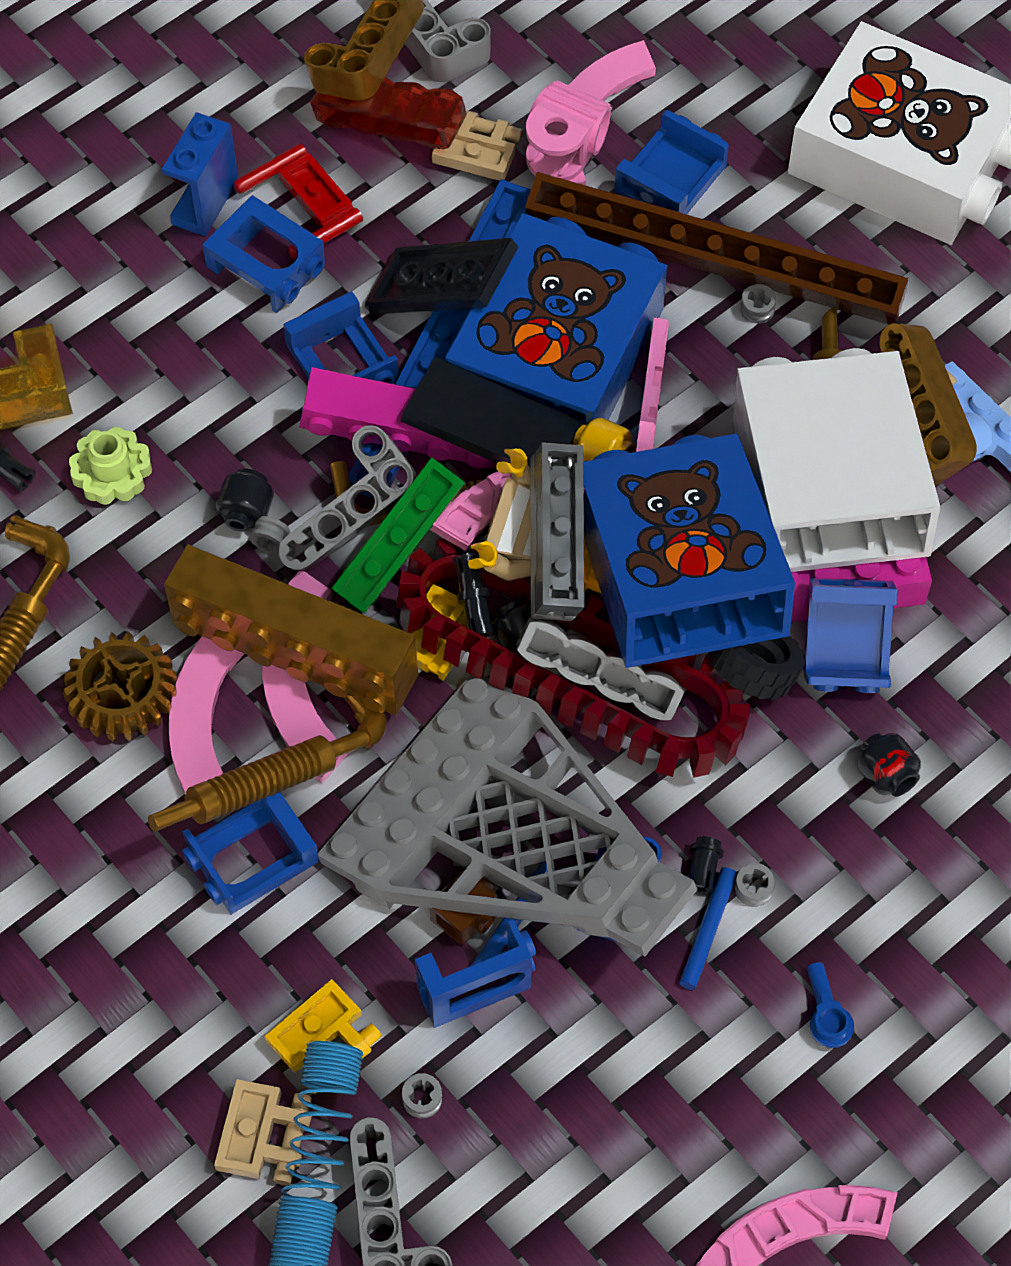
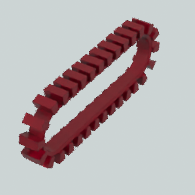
M446 539L436 541L434 560L419 548L409 557L407 572L401 570L396 607H402L399 623L403 630L410 634L424 625L421 648L436 656L443 639L446 640L443 660L456 667H459L465 651L469 652L466 667L467 673L481 679L489 663L492 665L488 683L491 686L504 691L510 675L515 677L512 694L529 698L533 687L537 688L536 702H538L548 716H550L556 699L561 701L557 721L573 728L579 711L584 713L580 733L595 741L602 723L605 724L608 728L603 745L619 753L625 736L631 738L627 758L636 763L643 764L649 748L660 753L656 773L673 777L677 760L690 759L693 778L709 775L715 756L726 766L736 755L749 720L750 704H740L743 691L733 688L727 681H724L721 685L716 683L718 672L710 664L711 659L708 658V655H705L700 671L693 668L697 654L641 665L645 668L658 669L669 674L681 687L706 700L716 714L718 724L704 735L696 737L671 735L551 671L529 662L515 652L435 610L427 599L426 591L439 580L457 576L452 558L455 556L460 558V555H455V546ZM475 539L472 544L479 543V542H483V541H482V540H479V539ZM471 549L470 553H478V551ZM484 567L480 568L484 584L515 600L524 597L526 602L531 601V576L506 581L486 571ZM592 595L585 612L581 611L572 621L555 620L612 651L620 652L610 619L608 624L602 621L606 608L604 601Z

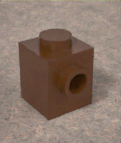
M464 868L442 892H448L466 869ZM482 877L468 893V895L497 898L495 887L485 877ZM430 908V920L462 947L477 931L480 934L486 932L497 918L496 916Z

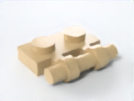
M452 110L449 115L448 125L459 128L443 126L432 152V163L498 181L500 179L505 180L515 155V144L511 142L520 144L523 129L510 126L509 121L498 119L497 122L479 118L478 113L466 111L464 114Z
M236 1079L214 1164L216 1171L260 1179L264 1162L277 1165L273 1182L285 1186L290 1185L293 1175L286 1170L285 1165L291 1161L301 1159L302 1154L295 1151L290 1146L289 1141L295 1137L303 1136V1132L306 1131L296 1125L293 1118L300 1113L309 1111V1106L303 1104L298 1099L299 1093L294 1094L291 1108L279 1106L281 1089L279 1087ZM303 1094L302 1098L311 1103L312 1098ZM312 1116L298 1118V1121L309 1127ZM274 1123L286 1126L281 1147L269 1144ZM301 1140L294 1142V1145L300 1148ZM300 1164L291 1165L290 1168L293 1171L297 1170Z

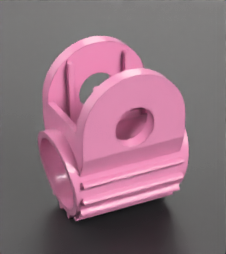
M558 80L546 86L534 101L526 122V135L529 141L526 150V163L531 173L536 176V173L540 172L568 181L577 177L588 163L592 154L596 156L604 143L612 115L611 104ZM545 155L561 157L567 155V158L560 163H552L546 159Z

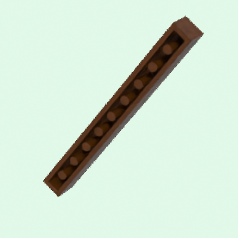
M540 172L536 173L525 206L526 212L530 216L544 221L551 217L568 219L580 226L586 233V236L616 246L622 243H635L651 251L657 258L751 285L763 284L778 293L830 308L837 306V310L889 325L897 323L907 292V277Z

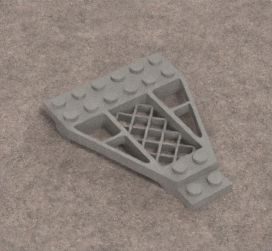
M471 674L317 855L321 864L352 881L360 893L388 909L394 904L567 925L587 935L609 937L644 957L697 891L694 880L658 862L654 850L538 702L527 697L512 694V689L505 687L504 691L499 690L488 684L489 678L484 675L481 679ZM543 727L562 753L541 778L532 779L510 768L509 765L537 731ZM571 768H575L610 813L609 817H604L554 790ZM513 793L526 800L515 803ZM506 795L507 805L485 810V799ZM477 805L478 812L469 814ZM546 810L560 818L547 821ZM539 812L540 823L518 828V816ZM506 819L510 820L511 830L489 835L487 824ZM480 826L481 837L459 841L458 831ZM579 828L594 836L581 838ZM572 829L573 841L551 846L550 834ZM543 837V848L521 853L520 841ZM513 843L514 855L492 859L491 848ZM606 847L607 851L599 861L585 864L583 852ZM437 852L467 868L448 892L408 887ZM576 854L578 866L555 871L553 859ZM546 861L548 873L525 877L524 866ZM482 877H485L527 902L468 895V893ZM580 879V884L572 894L558 895V884Z

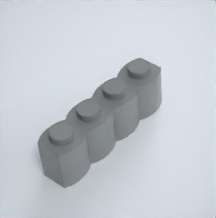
M528 617L516 643L519 653L529 662L541 667H556L567 679L582 685H595L602 694L612 700L624 703L633 702L641 712L655 719L672 720L684 694L679 683L669 674L653 668L642 669L641 666L625 668L620 652L604 651L597 642L589 637L579 634H566L558 624L551 620L531 619V617Z

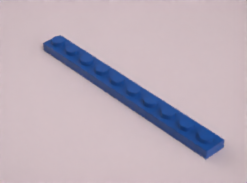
M500 179L469 241L509 238L522 213L527 214L525 206L531 189ZM472 308L433 311L395 385L417 389L434 357L445 361L446 355ZM367 443L364 444L362 450L367 456H375L381 451L383 445ZM407 451V452H402V454L405 456V458H406V456H407V454H408L409 451ZM358 458L348 475L350 487L369 473ZM395 467L388 472L387 484L390 488L401 467ZM371 492L360 493L364 496L375 499Z

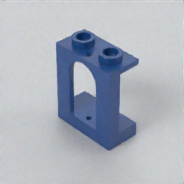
M251 195L202 244L207 268L219 274L226 267L270 296L272 311L276 314L286 303H292L297 298L300 289L311 278H316L325 266L323 240L254 195ZM266 227L291 243L298 251V258L294 264L287 268L272 269L242 249Z
M353 291L283 324L286 346L308 380L311 367L326 370L312 347L344 332L368 367L352 376L394 384L399 378L398 358L396 355L388 358L362 319L360 302Z
M281 792L248 805L196 837L192 835L189 829L182 831L186 843V848L182 849V853L187 863L194 872L199 869L202 870L208 880L203 883L208 895L216 906L223 902L230 915L319 862L315 842ZM272 822L292 853L243 882L225 884L212 865L215 856L247 835Z
M509 920L506 952L446 977H442L432 953L415 959L417 991L434 1028L531 988V972L536 970L532 956L536 955V950L527 930L520 932L515 920ZM513 973L518 974V976H515L494 986L481 990L477 993L469 995L453 1003L449 1002V999L466 993L470 990H473L482 985L495 981L499 978H502Z

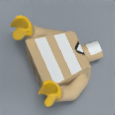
M505 449L504 452L509 455L511 464L508 462H498L496 465L498 472L511 474L512 479L507 478L500 491L485 541L470 545L471 549L478 551L479 558L468 561V566L471 569L484 567L486 571L506 581L531 576L530 467L527 465V456L521 449Z

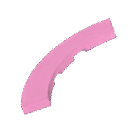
M643 40L617 49L595 61L583 70L569 86L605 101L610 95H616L630 85L654 77L656 67ZM545 155V157L552 163H560L567 158V155L562 157ZM583 170L577 177L569 181L586 185Z
M654 318L636 452L653 449L669 327L668 319Z
M495 472L469 490L466 489L445 509L433 524L431 531L462 550L467 551L473 541L489 527L500 491L506 479H512L511 474Z
M299 570L288 583V585L328 601L333 598L332 590L303 570ZM274 665L269 667L262 666V679L268 709L272 721L276 725L287 748L318 735L324 736L329 742L338 739L325 726L310 700L305 682L293 678L286 670ZM349 752L339 757H336V766L334 770L347 757ZM333 771L315 778L320 783H323Z
M203 636L198 640L187 657L175 686L177 695L172 697V708L169 714L171 755L184 794H186L188 787L223 774L216 758L212 740L214 709L220 686L226 674L232 670L244 655V653L237 650H223L216 646L212 640Z
M838 1185V1187L810 1190V1188L780 1196L738 1219L717 1238L716 1242L707 1250L696 1266H760L768 1258L789 1246L811 1238L827 1235L854 1234L885 1240L888 1235L898 1192L868 1186Z

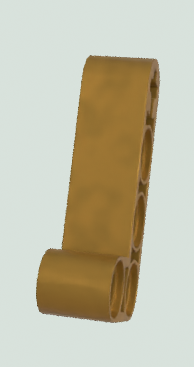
M373 0L346 46L318 43L309 47L304 54V61L312 86L316 92L357 101L372 97L377 92L423 13V0Z
M892 323L886 326L881 333L880 349L882 353L899 351L934 485H937L974 460L977 452L976 440L930 331L924 326Z

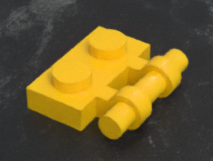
M331 979L267 1033L265 1041L288 1067L296 1073L304 1066V1057L307 1052L306 1044L311 1041L332 1042L339 1036L346 1045L362 1050L364 1054L362 1058H364L372 1051L370 1046L380 1039L382 1034L372 1023L359 1033L352 1027V1024L362 1016L361 1009Z

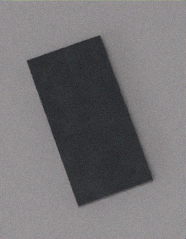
M512 238L395 248L364 307L371 315L485 308L496 291L518 246Z
M434 357L405 408L401 419L403 423L495 463L508 462L511 464V459L504 450L521 449L527 456V465L529 467L531 457L542 442L571 445L582 421L437 357Z

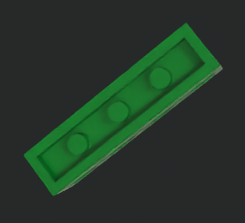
M431 458L331 588L333 592L363 614H366L432 528L433 524L462 489L465 482L434 458Z

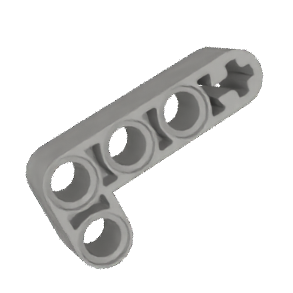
M423 0V13L407 38L405 45L431 79L437 82H448L483 66L489 61L491 55V28L485 20L471 17L447 27L429 1Z
M373 425L364 426L354 434L352 440V449L369 473L281 541L279 557L288 568L307 571L316 566L396 505L416 479L417 474L390 436L379 427ZM370 435H379L383 441L381 451L375 456H367L362 450L363 441ZM395 467H402L407 472V481L399 489H392L387 484V474ZM362 492H371L375 498L373 509L366 514L358 513L354 507L355 498ZM331 516H337L342 523L341 533L333 539H328L322 532L323 522ZM312 530L314 537L324 544V547L320 550L318 545L313 544L304 552L307 557L305 561L300 559L292 560L291 556L295 553L292 546L295 543L304 546L311 542L313 538L307 535V533Z
M368 1117L360 1120L351 1130L350 1145L363 1266H426L428 1264L453 1266L450 1256L439 1247L426 1246L404 1249L389 1127L377 1118ZM373 1137L376 1139L378 1162L369 1163L366 1146L367 1138ZM373 1180H381L389 1186L387 1191L380 1196H370L364 1191V1188ZM380 1224L387 1225L394 1231L392 1236L383 1242L375 1241L369 1237L371 1229Z

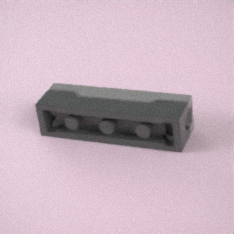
M542 442L530 459L531 619L572 621L584 608L583 446Z

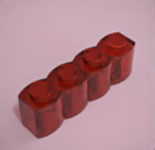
M387 77L384 78L377 92L372 97L362 101L316 92L310 102L316 120L325 125L336 128L350 127L358 132L369 135L383 134L391 139L402 142L416 141L424 146L435 149H448L451 146L467 116L462 96L451 89L434 88L428 90L416 82L394 83Z

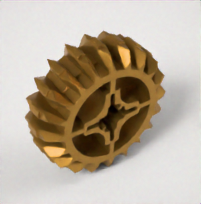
M127 631L123 640H117V636L113 632L108 637L109 641L104 643L97 637H94V648L90 650L81 646L79 651L81 659L70 658L69 666L71 672L65 673L64 682L67 687L64 688L63 694L66 702L69 703V713L71 716L77 717L80 727L83 729L90 727L92 734L96 738L106 731L108 739L112 742L118 733H124L125 739L130 741L133 736L132 731L138 729L140 733L147 736V724L152 723L160 726L162 722L160 713L170 714L172 708L170 700L177 695V690L174 686L177 682L176 672L171 669L173 665L170 657L163 655L162 647L158 643L150 646L149 639L145 635L136 642H134L133 634ZM104 670L103 676L96 682H93L94 687L90 688L95 677ZM113 677L117 679L119 685L122 684V686L126 689L128 695H125L122 688L118 687V685L114 682ZM152 683L147 695L137 703L136 700L139 694L148 690L147 685Z

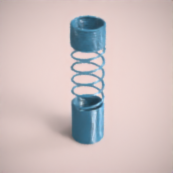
M311 1041L306 1044L307 1052L304 1057V1066H302L304 1070H302L303 1074L300 1081L310 1089L300 1092L298 1099L303 1104L318 1111L300 1113L293 1119L300 1128L316 1135L295 1137L289 1143L295 1151L314 1159L294 1160L286 1164L285 1168L293 1176L311 1183H295L286 1185L281 1189L284 1196L279 1198L281 1202H279L280 1206L278 1207L279 1211L276 1217L278 1220L275 1221L277 1225H275L276 1229L274 1230L275 1234L272 1240L274 1242L272 1244L273 1248L270 1249L272 1253H270L269 1266L329 1265L327 1261L331 1251L329 1247L332 1246L330 1243L332 1242L331 1238L333 1237L332 1233L335 1227L333 1224L336 1223L334 1219H336L337 1206L324 1200L292 1196L285 1190L292 1188H328L339 1190L341 1188L340 1185L320 1181L295 1172L290 1166L307 1163L345 1165L344 1161L305 1151L294 1145V1142L300 1140L349 1141L347 1137L336 1136L310 1128L300 1123L298 1118L306 1116H337L351 1119L353 1117L349 1113L333 1111L312 1104L303 1099L302 1095L314 1092L356 1095V1091H358L356 1088L358 1087V1078L361 1073L360 1065L364 1055L362 1050L356 1047L330 1041Z

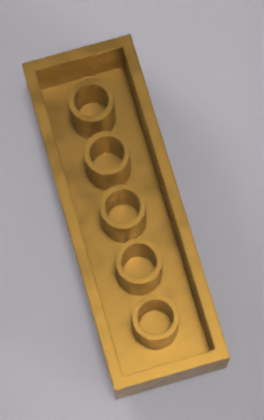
M189 544L185 547L164 583L173 625L184 634L189 636H196L198 634L212 640L216 646L223 650H237L247 654L253 661L262 666L269 667L274 665L286 670L290 676L299 681L307 682L310 680L318 683L335 696L346 697L347 695L360 698L362 703L372 711L378 713L386 711L397 716L418 676L415 635Z

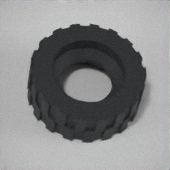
M791 636L708 652V658L711 659L710 664L713 669H716L718 675L730 683V686L743 691L744 694L753 695L758 699L764 700L765 698L777 700L778 697L783 698L786 696L803 670L806 660L803 658L805 655L803 649H800L797 640ZM748 651L758 655L763 660L758 659L757 657L750 654Z

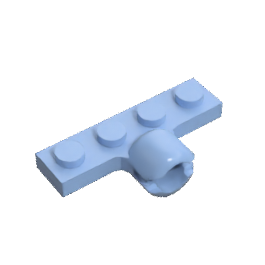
M953 361L944 365L946 370L957 380L953 387L976 440L977 452L973 461L985 455H992L1011 472V417Z

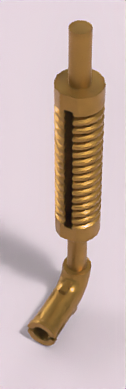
M18 515L10 518V521L16 523V526L7 523L5 538L34 548L36 553L45 556L46 565L28 594L24 592L16 593L8 606L9 610H6L4 616L0 619V691L3 689V685L6 684L7 678L11 676L15 665L18 664L19 659L23 656V652L26 651V646L30 644V640L33 639L34 634L38 631V627L47 616L49 610L43 601L60 572H66L70 561L69 546L64 538L56 532L55 527L50 525L42 526L23 519Z
M346 695L343 698L353 709L355 718L360 723L357 731L331 742L324 736L318 735L262 759L255 760V762H250L220 776L188 787L185 801L149 815V826L156 832L190 817L197 823L204 824L219 818V816H224L241 807L272 796L275 793L299 785L309 779L333 771L336 766V757L363 746L369 749L380 742L386 731V715L384 712L378 713L370 710L362 703V699Z

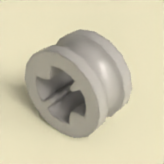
M754 284L746 288L742 294L740 309L742 316L752 323L761 324L769 321L775 313V292L763 284ZM755 300L763 301L762 308L753 306Z
M262 516L255 522L256 529L252 530L249 539L253 545L261 550L279 553L280 543L290 534V529L278 519Z
M751 863L741 868L735 882L737 898L743 904L750 907H759L766 904L772 897L775 887V878L772 871L759 863ZM756 877L761 879L760 886L766 885L767 888L759 887L757 893H752L748 891L749 884L744 885L743 882L750 883L752 878Z
M415 1074L408 1078L403 1085L402 1102L405 1110L411 1116L418 1119L429 1118L435 1115L441 1107L442 1088L439 1081L429 1074ZM423 1087V1092H425L426 1088H430L432 1090L430 1093V1103L422 1105L421 1100H419L418 1104H414L412 1102L415 1098L414 1089Z

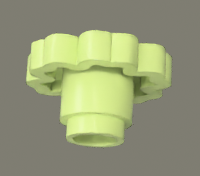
M113 427L108 431L93 430L87 437H83L77 442L79 453L69 458L70 473L74 486L83 488L86 499L107 505L115 497L121 501H129L136 494L144 490L143 478L152 473L150 453L147 445L138 443L137 436L133 431H124L120 427Z

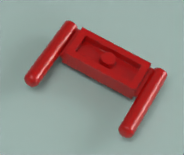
M301 143L233 182L234 190L239 194H243L277 174L282 184L320 227V229L312 234L323 240V244L363 221L361 212L352 206L351 200L310 153H307ZM293 245L289 246L288 254L292 259L296 260L298 258V251Z

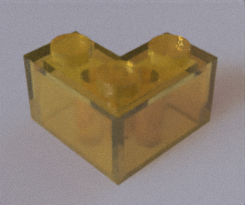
M47 324L14 331L13 335L20 364L0 368V430L73 414L53 325Z

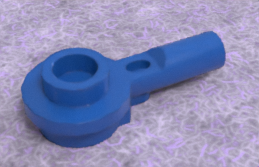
M813 963L807 967L817 1007L810 1020V1033L820 1045L827 1048H838L845 1045L852 1038L854 1020L850 1013L841 1006V1002L833 999L824 963Z

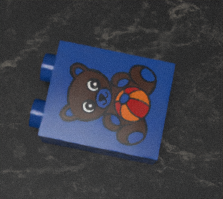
M522 213L509 237L518 246L513 259L488 306L485 308H472L445 357V361L582 420L580 427L588 425L595 418L609 420L652 333L654 318H659L663 311L667 265L658 262L655 255L641 245L622 243L616 247L586 236V233L580 226L568 219L551 217L544 221Z
M738 433L714 438L691 435L681 438L671 446L633 453L624 450H610L599 454L593 460L583 462L584 543L625 668L790 636L795 580Z

